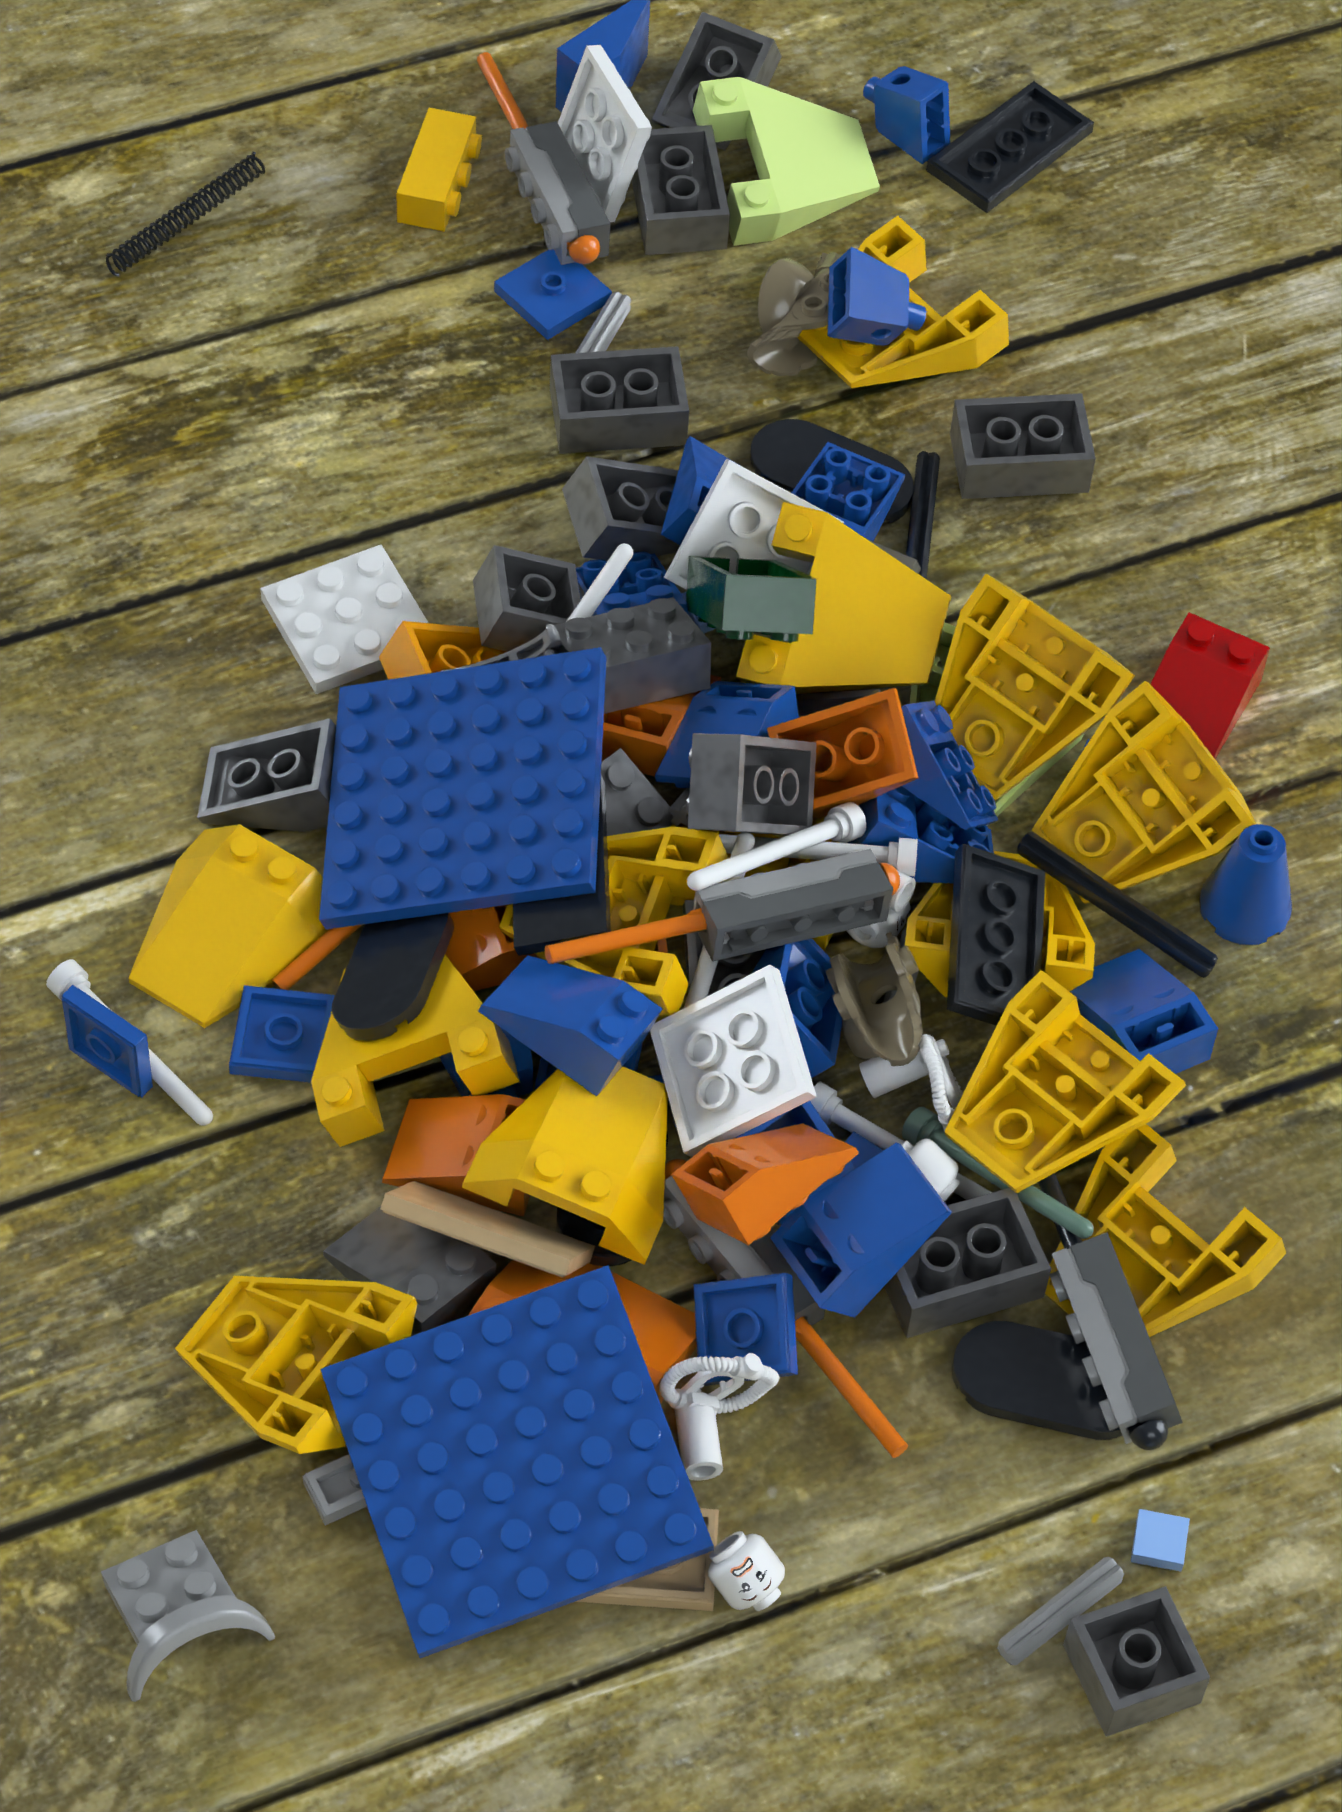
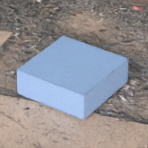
M1139 1509L1131 1562L1181 1572L1184 1565L1190 1518Z

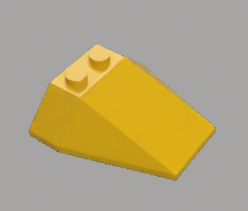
M985 574L960 611L935 703L937 706L941 705L949 714L953 723V729L950 731L958 746H964L971 755L975 765L972 772L979 785H984L990 791L994 800L997 801L1102 720L1108 711L1115 706L1135 675L1107 652L1039 605L989 574Z
M1144 681L1108 711L1031 831L1122 891L1220 854L1237 840L1243 830L1249 826L1256 825V822L1240 791L1192 728L1149 682ZM1078 895V897L1084 904L1090 903L1089 901Z
M240 824L205 829L175 863L128 977L129 983L203 1028L210 1026L240 1007L244 985L265 988L274 987L271 980L329 930L325 929L319 921L322 875L315 867Z
M994 851L996 855L1040 869L1019 854ZM1045 872L1042 971L1070 992L1093 978L1095 942L1067 886ZM934 883L907 919L904 946L907 945L919 970L947 998L953 884Z
M1040 970L1008 1002L944 1132L945 1136L1015 1193H1019L1152 1121L1178 1095L1186 1084L1184 1080L1149 1053L1139 1061L1080 1015L1076 996Z
M622 1066L596 1097L557 1069L481 1143L463 1181L462 1188L506 1207L515 1189L606 1227L599 1246L645 1265L663 1223L668 1106L665 1084Z
M233 1276L176 1346L175 1350L260 1438L298 1454L346 1447V1443L320 1369L410 1337L418 1303L414 1296L377 1282Z

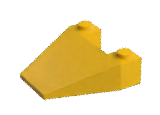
M898 215L868 236L858 248V250L905 273L909 278V283L927 271L925 239ZM909 287V302L926 308L925 322L918 331L907 328L888 345L881 346L832 338L828 336V325L816 329L802 330L797 338L848 386L858 388L978 368L1009 345L1008 314L985 293L979 290L942 317Z
M783 502L771 546L778 555L813 563L810 576L817 579L813 634H799L798 641L792 643L771 640V638L754 634L752 640L745 641L736 677L742 683L795 686L796 694L928 684L951 596L827 512Z
M673 826L607 836L611 931L664 920L673 896L694 899L695 891L687 885L688 876L692 872L729 858L717 832ZM509 904L506 907L499 928L504 934L514 940L513 904ZM657 941L558 962L562 965L625 981L662 1008L656 1022L680 1011L689 985L675 954L654 951ZM545 952L534 953L543 960H547Z
M446 954L426 1004L420 1014L409 1024L405 1019L402 1023L396 1025L395 1027L398 1031L388 1037L371 1041L355 1040L340 1028L331 1011L311 1084L320 1122L339 1147L385 1131L373 1084L374 1080L452 1052L456 1072L473 1096L485 1095L520 1082L509 1040L498 1025L478 1012L483 1003ZM345 968L344 971H343L341 980H342V978H343V975H344V973H345L346 968Z
M1144 1124L1107 1144L1102 1149L1074 1211L1091 1221L1094 1226L1093 1234L1089 1238L1082 1239V1241L1108 1232L1147 1333L1151 1337L1253 1290L1285 1256L1286 1250L1282 1238L1246 1207L1238 1213L1209 1245L1148 1192L1177 1160L1171 1144L1150 1126ZM1060 1241L1056 1252L1064 1249L1062 1241ZM1053 1258L1050 1263V1274L1058 1271ZM1049 1275L1045 1295L1068 1315L1073 1314L1074 1310L1069 1299L1059 1301Z

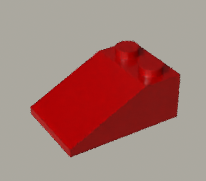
M1189 612L1170 642L1150 685L1188 723L1214 759H1216L1262 680L1270 647Z

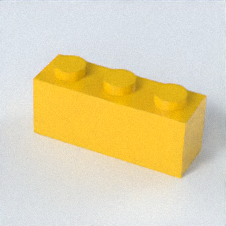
M428 108L396 193L398 223L445 232L450 216H457L461 203V192L459 191L461 187H468L472 169L470 161L472 158L478 159L481 150L482 135L476 134V116Z

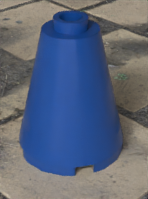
M1256 824L1243 830L1203 884L1199 898L1200 913L1204 921L1207 918L1216 928L1215 933L1222 939L1239 945H1259L1267 942L1268 937L1284 931L1290 919L1292 899L1286 842L1283 835L1271 826Z

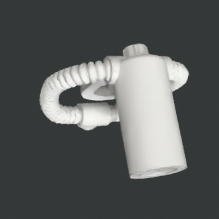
M922 1034L919 1052L915 1059L904 1066H891L889 1061L880 1057L871 1058L859 1064L863 1079L873 1098L929 1075L931 1092L933 1093V1105L937 1111L938 1120L945 1131L963 1095V1091L960 1090L961 1087L955 1081L956 1077L953 1076L949 1061L946 1058V1055H949V1048L945 1040L940 1039L936 1041L933 1036Z
M749 1353L744 1357L735 1356L734 1358H719L717 1356L714 1358L712 1356L709 1358L707 1356L694 1357L676 1363L675 1366H672L663 1375L659 1386L660 1395L674 1408L681 1460L690 1480H708L715 1478L723 1471L716 1414H725L727 1411L732 1413L733 1410L738 1411L748 1407L749 1404H753L767 1391L777 1385L780 1379L777 1371L762 1365L760 1358L756 1354ZM698 1372L681 1389H675L676 1383L681 1378ZM728 1376L732 1378L727 1382L720 1381V1387L709 1394L701 1392L700 1388L704 1387L703 1384L713 1377ZM744 1378L756 1381L747 1391L735 1397L727 1398V1400L725 1399L726 1396L744 1384Z

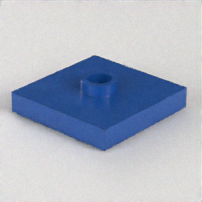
M548 249L494 281V292L547 340L602 308L612 294V291L582 264L574 261V263L561 265L554 249Z
M72 985L61 995L69 1050L136 1096L142 1098L153 1087L147 1035Z
M244 985L229 1061V1073L233 1075L311 1083L335 995Z
M779 1273L694 1284L697 1357L707 1356L709 1358L712 1356L714 1358L717 1356L719 1358H734L735 1356L744 1357L749 1353H753L760 1358L762 1365L777 1371L779 1377L798 1375L792 1275ZM717 1376L707 1380L703 1385H716L720 1381L727 1382L732 1378Z

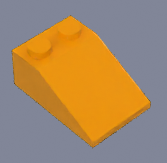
M402 621L383 649L379 659L389 680L458 668L498 656L506 651L481 646L479 627Z

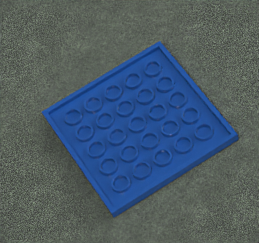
M601 647L340 687L319 921L325 929L596 892L607 659Z
M609 1265L320 1369L420 1659L714 1551L713 1542Z

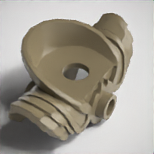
M822 252L817 263L815 277L802 264L789 258L779 259L769 267L759 291L758 316L763 334L750 344L747 351L748 358L755 367L758 366L766 374L793 376L797 375L800 370L811 368L816 364L818 357L797 337L802 330L816 329L828 325L829 267L842 255L835 252L829 254Z
M889 932L886 934V951L878 962L859 964L850 961L841 953L830 958L832 968L826 970V975L836 993L832 997L843 1018L842 1032L844 1039L854 1056L866 1060L880 1057L889 1061L891 1066H904L915 1059L919 1052V1043L923 1031L919 995L915 989L912 974L918 972L919 968L908 946L906 945L901 948L897 937ZM890 990L897 991L895 996L889 1001L876 1004L885 992Z

